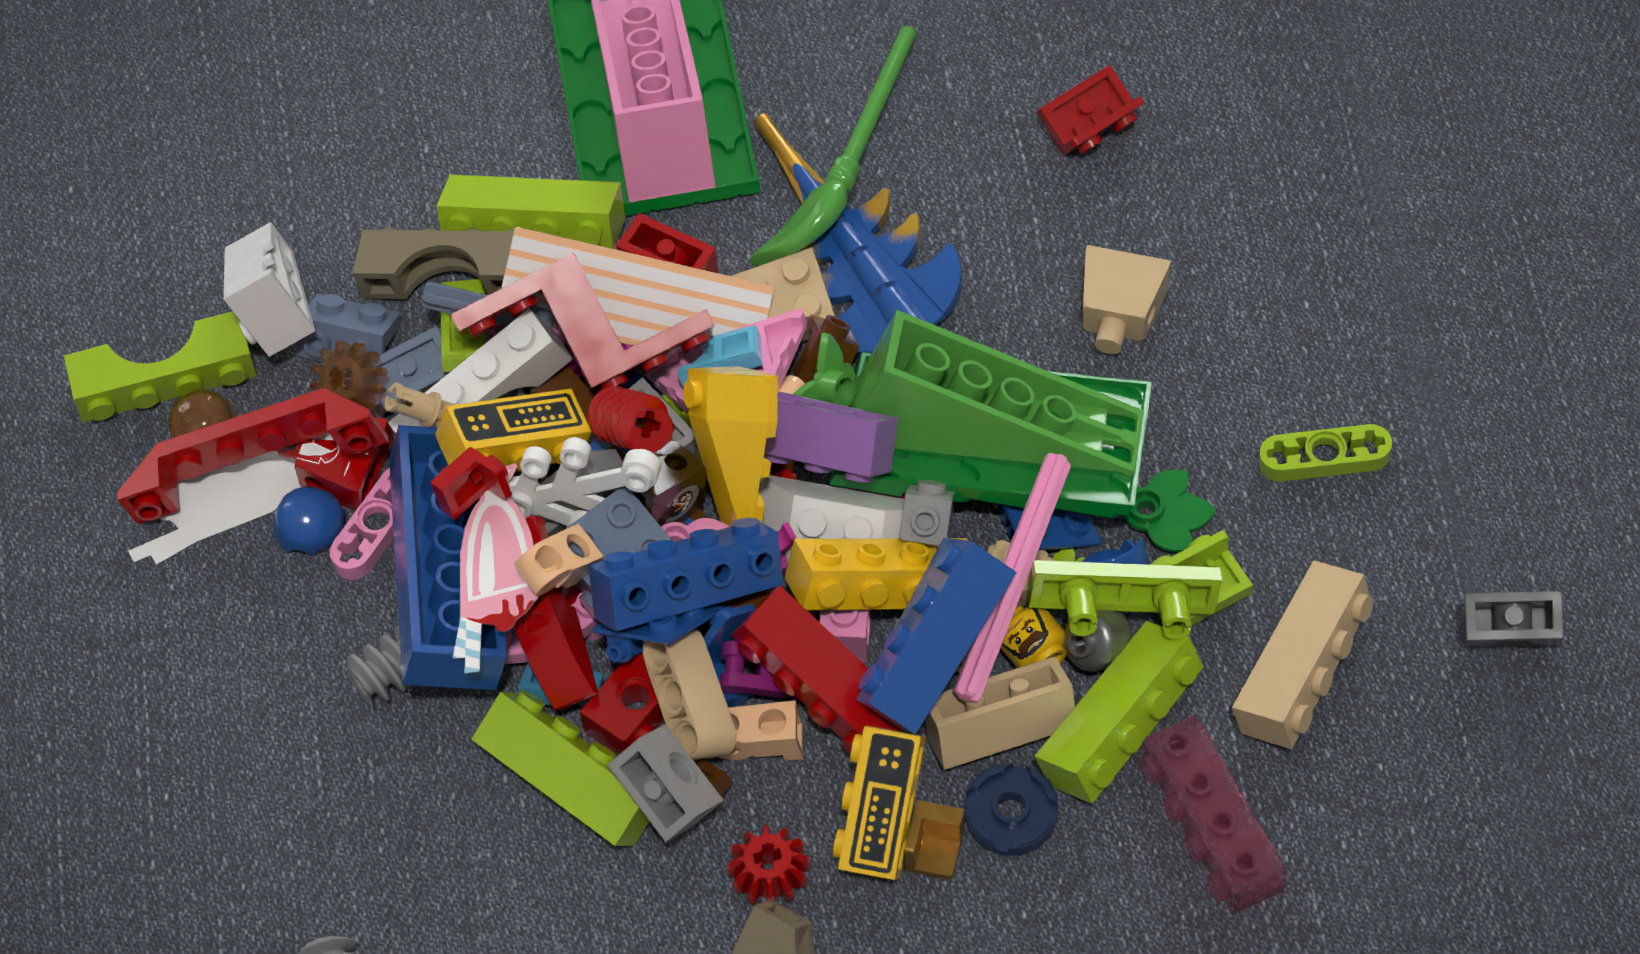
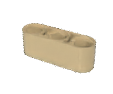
M695 628L671 644L644 641V662L665 723L693 760L731 754L736 744V731L702 634Z

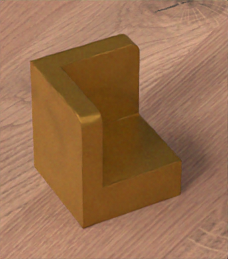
M917 800L904 852L906 872L946 880L953 878L965 831L964 809Z

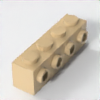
M1313 560L1232 706L1241 734L1292 749L1300 733L1304 734L1308 730L1313 717V709L1319 698L1329 692L1333 681V673L1338 663L1349 655L1356 630L1360 623L1366 622L1371 614L1373 598L1369 593L1364 574Z

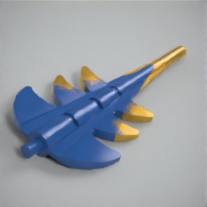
M766 113L760 114L754 119L753 124L775 153L802 205L811 191L825 182L789 145L769 115ZM886 188L881 189L876 196L856 209L850 210L846 205L836 222L818 239L801 250L812 247L819 264L829 260L833 263L822 273L831 304H841L849 300L853 301L852 306L846 312L839 315L838 318L850 325V330L860 346L854 358H859L862 352H873L896 310L937 325L955 308L962 291V269L958 254L952 244H946L937 256L922 266L913 269L905 268L919 248L921 230L917 214H911L901 226L888 234L877 237L874 235L887 219L890 209L891 196Z

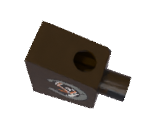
M670 441L661 450L654 452L661 461V470L656 484L645 492L632 491L661 527L670 522L684 523L701 508L704 503L705 481L707 477L706 468L702 462L699 449L690 453L679 442Z

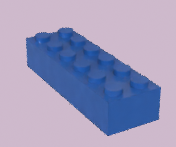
M398 425L389 457L402 685L496 690L507 659L505 632L498 631L495 625L482 624L479 672L464 673L465 658L452 659L460 622V551L469 516L480 498L455 520L442 512L430 484L439 475L441 470L448 466L435 436L437 428Z

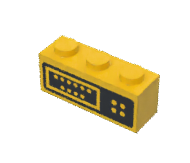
M564 389L446 406L435 436L448 466L471 446L486 457L490 454L495 456L504 466L516 463V470L522 471L520 463L527 448H543L551 455L552 460L550 464H561L560 453L565 440L576 437L587 442L592 431L572 389Z
M864 726L863 735L855 734L850 755V762L857 763L854 782H846L842 798V810L848 811L845 830H837L833 847V857L840 858L838 869L891 880L901 878L905 846L911 824L926 736L873 726Z

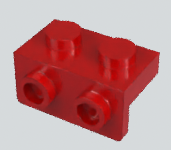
M1108 65L1044 105L1036 113L1064 156L1076 148L1082 155L1103 141L1099 135L1101 132L1112 126L1117 133L1136 121L1138 117L1134 112L1145 103L1141 96L1134 100L1131 98L1111 65Z

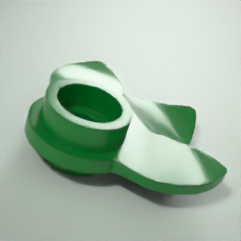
M1165 470L1154 475L1147 486L1137 488L1135 506L1128 516H1123L1132 528L1147 532L1155 546L1166 551L1180 553L1187 549L1193 541L1190 532L1197 531L1208 524L1214 517L1216 509L1204 499L1186 492L1188 487L1187 471ZM1142 508H1149L1154 513L1145 515L1138 511Z

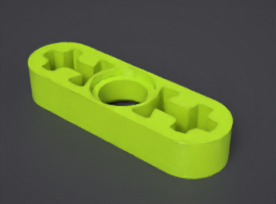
M1375 424L1273 435L1267 438L1260 447L1259 468L1265 477L1277 482L1377 471L1385 467L1390 460L1392 438L1386 429ZM1372 442L1374 448H1378L1377 453L1369 454V450L1367 447H1364V443ZM1346 443H1350L1352 457H1346ZM1325 444L1334 447L1338 452V456L1331 461H1321L1313 455L1312 451L1315 447ZM1302 448L1305 449L1304 463L1300 462L1301 454H1298L1299 449ZM1282 452V456L1287 459L1286 463L1278 464L1277 459L1273 458V454Z

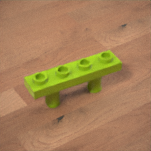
M1034 560L1027 599L1029 608L1067 609L1070 631L1078 636H1088L1096 631L1098 624L1096 610L1161 613L1165 636L1176 640L1185 638L1190 634V627H1192L1190 614L1214 615L1222 576L1220 567Z

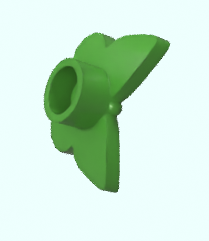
M823 332L821 334L817 373L813 377L814 380L801 386L793 395L849 406L856 393L855 371L851 364L843 362L842 351L831 334Z

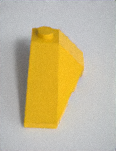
M740 366L688 368V380L684 384L683 398L688 408V417L702 462L706 468V476L720 521L732 527L731 523L741 518H756L762 523L765 506L763 498L758 491L760 482L763 478L770 475L771 462L765 459L764 452L766 439L776 436L778 423V375Z

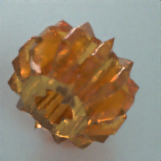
M338 341L335 344L334 351L331 349L320 351L321 358L325 364H313L310 367L314 373L320 374L318 381H313L309 387L312 390L325 388L367 409L373 410L376 408L377 403L372 394H385L387 391L386 387L377 384L378 378L384 377L388 373L386 368H374L380 355L375 351L366 353V345L362 342H354L350 347L347 341ZM346 371H352L354 376L349 378L350 381H353L351 387H345L344 381L348 380V378L344 377Z

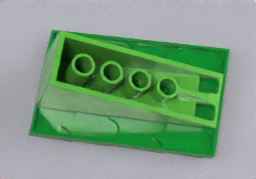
M896 310L873 352H862L854 369L856 393L848 407L898 417L892 469L889 473L873 476L872 482L848 480L845 478L844 471L833 469L830 485L901 497L903 492L906 493L909 485L918 486V480H933L945 483V490L955 491L954 501L967 502L974 499L1025 508L1044 457L1048 453H1054L1067 457V461L1071 465L1056 503V509L1116 518L1120 515L1128 516L1135 506L1152 382L1046 371L899 310Z

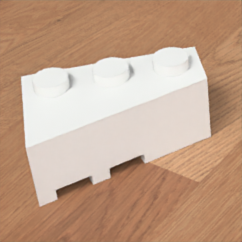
M271 222L225 247L224 300L240 319L241 330L251 345L258 343L270 357L315 332L293 251Z

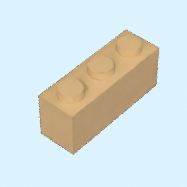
M1051 657L989 677L981 699L976 703L959 699L958 695L954 693V689L942 692L925 719L928 741L943 769L946 770L1051 736L1075 708L1072 683L1057 658Z

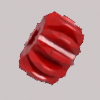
M766 824L762 827L760 836H755L752 832L746 830L745 834H743L745 844H733L731 856L734 860L729 861L727 865L729 876L735 878L733 881L734 890L738 895L748 892V902L752 906L758 903L762 897L766 898L767 901L771 899L776 901V897L782 896L785 900L792 902L794 899L793 888L804 889L807 884L804 872L810 869L809 857L802 854L804 852V843L800 838L789 840V830L785 826L776 835L771 834L770 827ZM773 863V868L764 869V864Z

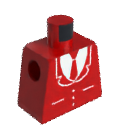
M375 417L388 435L387 443L346 456L331 435L326 433L320 437L284 447L278 450V456L295 460L294 468L301 487H317L331 492L340 501L342 506L356 511L379 480L394 441L388 419Z

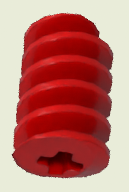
M608 386L600 390L592 398L588 408V423L595 436L604 443L624 449H644L654 453L661 450L670 441L674 432L673 422L666 405L660 398L651 394L620 386Z

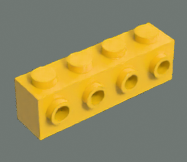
M901 538L794 539L784 578L797 602L806 610L905 609L939 546L905 541ZM951 538L968 541L966 538Z

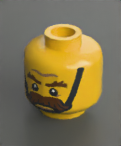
M1017 606L1000 649L1016 668L1051 657H1056L1058 662L1061 663L1067 654L1064 647L1065 631L1046 608H1023L1022 606Z

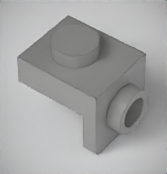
M918 480V486L909 485L905 494L900 538L905 541L939 546L942 539L947 538L955 491L945 490V483L933 480Z

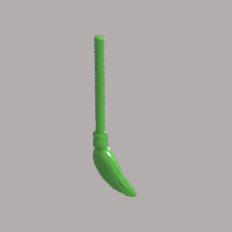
M904 26L900 29L846 149L841 157L838 156L834 160L832 167L827 173L825 183L812 190L782 229L751 255L749 261L752 265L761 266L801 251L824 234L839 218L845 209L848 193L852 191L856 178L860 174L858 162L916 38V31L912 27Z

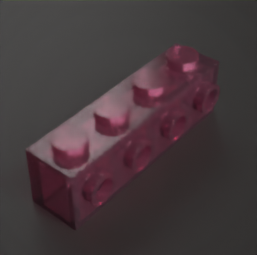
M1197 715L1146 736L1144 756L1140 758L1143 771L1150 783L1158 782L1165 794L1162 800L1170 819L1174 823L1180 821L1186 831L1185 843L1190 855L1195 862L1203 861L1210 874L1207 875V881L1218 902L1225 900L1231 913L1235 914L1284 892L1287 871Z

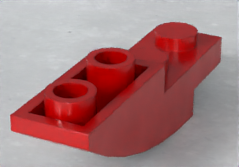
M536 515L525 518L532 535L533 545L548 538L543 518ZM561 586L558 588L554 587L538 597L530 609L514 622V628L544 693L554 710L561 711L597 695L598 690L576 607L566 604Z

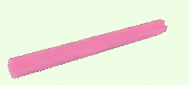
M1048 453L1044 457L1003 562L1017 573L971 645L954 687V693L963 701L976 703L981 699L1033 561L1071 465L1064 455Z

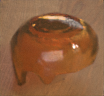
M201 389L192 391L179 398L169 414L168 426L170 436L174 438L237 417V409L229 400L216 391Z

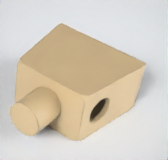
M1087 245L1083 296V329L1097 333L1095 347L1099 351L1107 354H1117L1121 351L1124 338L1137 341L1146 338L1169 289L1171 260Z

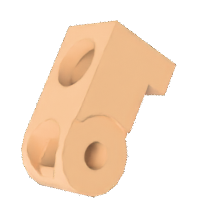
M578 523L532 546L515 561L514 566L533 592L540 596L554 587L558 588L564 585L565 588L577 584L589 572L588 565L598 563L604 556ZM571 541L580 546L584 553V558L577 556L570 550L568 544Z
M796 700L728 708L736 731V744L731 754L719 758L742 760L751 756L783 755L785 761L803 760V719Z

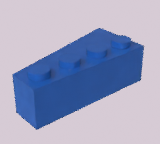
M943 538L896 627L889 634L876 664L872 665L862 677L859 684L861 692L856 701L900 730L916 734L1017 572L972 541Z

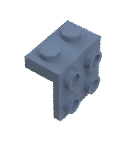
M626 487L617 489L567 527L570 528L578 523L604 556L599 562L605 561V556L614 552L635 553L648 549L647 546L655 541H672L633 492ZM571 541L568 544L570 550L577 556L584 558V553L580 546ZM588 572L576 585L583 593L579 596L581 603L594 617Z

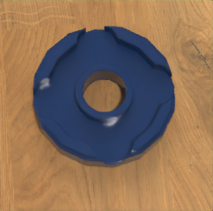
M1001 763L981 772L970 783L966 792L964 817L967 829L971 837L978 844L1002 856H1021L1037 850L1052 836L1057 825L1058 796L1051 781L1037 769L1026 766V769L1014 767V763ZM1007 800H1015L1023 805L1024 811L1017 817L1008 818L1000 814L998 807Z

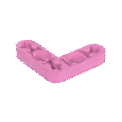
M390 467L382 474L330 547V558L333 568L344 579L356 580L368 574L394 539ZM375 513L386 514L390 518L388 524L379 530L368 529L365 526L366 519ZM358 535L363 539L361 544L359 542ZM358 549L360 559L351 558L346 563L343 555L345 553L353 555Z

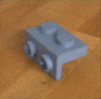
M317 294L308 305L315 332L297 341V355L302 358L356 369L357 366L385 353V347L400 329L401 312L388 310L383 305L376 303L361 304L347 301L335 294Z
M437 326L356 368L381 417L391 413L385 409L386 395L404 401L397 398L396 394L388 391L393 383L397 382L405 387L425 393L450 373L443 372L441 334Z

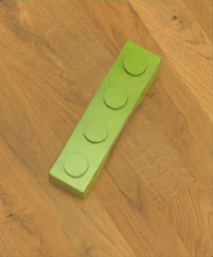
M231 311L195 321L192 334L185 346L173 356L159 362L135 363L117 355L108 344L63 355L73 399L82 423L90 420H105L113 414L136 408H150L162 401L177 397H192L204 390L223 385L233 386L242 383L246 379L257 377L248 340L244 336L239 324L240 319Z

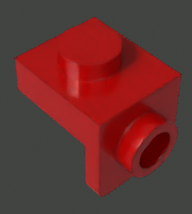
M471 446L449 466L442 469L439 475L430 482L442 512L454 520L487 490L504 501L512 496L511 489L506 480L508 471L503 463L491 454L487 457Z

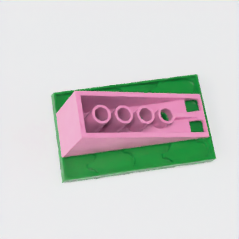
M548 0L581 181L621 182L625 216L650 212L652 209L657 211L694 204L693 202L703 203L737 197L739 194L744 196L761 193L722 0Z

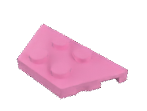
M802 308L738 328L742 329L757 325L762 341L763 365L751 369L778 375V390L808 327ZM705 344L685 354L682 348L679 347L667 353L669 360L666 364L646 374L642 372V375L648 378L653 386L687 413L688 408L683 398L684 386L682 387L678 378L677 370L682 365L692 364L703 354L701 348Z

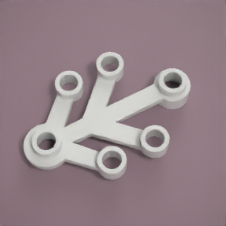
M572 437L565 440L560 453L561 465L554 482L540 485L538 479L547 474L552 458L549 452L543 448L529 447L525 450L520 463L521 475L512 477L508 482L512 492V496L509 498L517 504L525 518L539 515L569 527L606 499L593 493L623 486L634 492H645L653 487L661 470V461L654 453L648 450L633 449L625 455L621 468L576 477L579 469L587 465L591 447L585 440ZM561 500L588 511H573L553 502Z

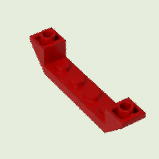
M322 388L157 443L118 490L117 500L137 524H141L179 511L178 482L196 478L199 475L229 465H235L311 438L320 437L326 433L331 435L346 456L387 443L388 435L369 409Z

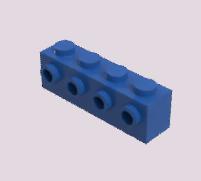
M741 518L731 523L732 527L717 531L714 529H700L690 533V538L680 541L660 540L650 543L647 546L648 549L643 551L608 554L605 556V561L588 565L594 619L614 631H619L784 585L778 531L761 523L756 518Z

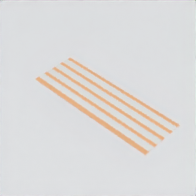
M515 226L502 288L574 252L620 343L634 346L707 309L715 325L712 331L707 333L709 337L766 320L768 317L775 286ZM542 296L535 299L537 307L549 310ZM554 320L553 327L558 328Z

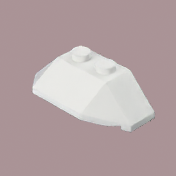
M772 475L763 478L759 484L758 493L761 494L765 506L762 523L776 531L781 529L782 524L788 522L797 539L900 538L905 499ZM790 547L788 550L784 552L787 560V565L792 547Z

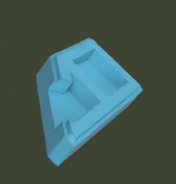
M757 325L713 336L701 348L703 354L692 364L682 365L677 370V375L683 387L688 380V368L740 366L751 369L762 366V341Z

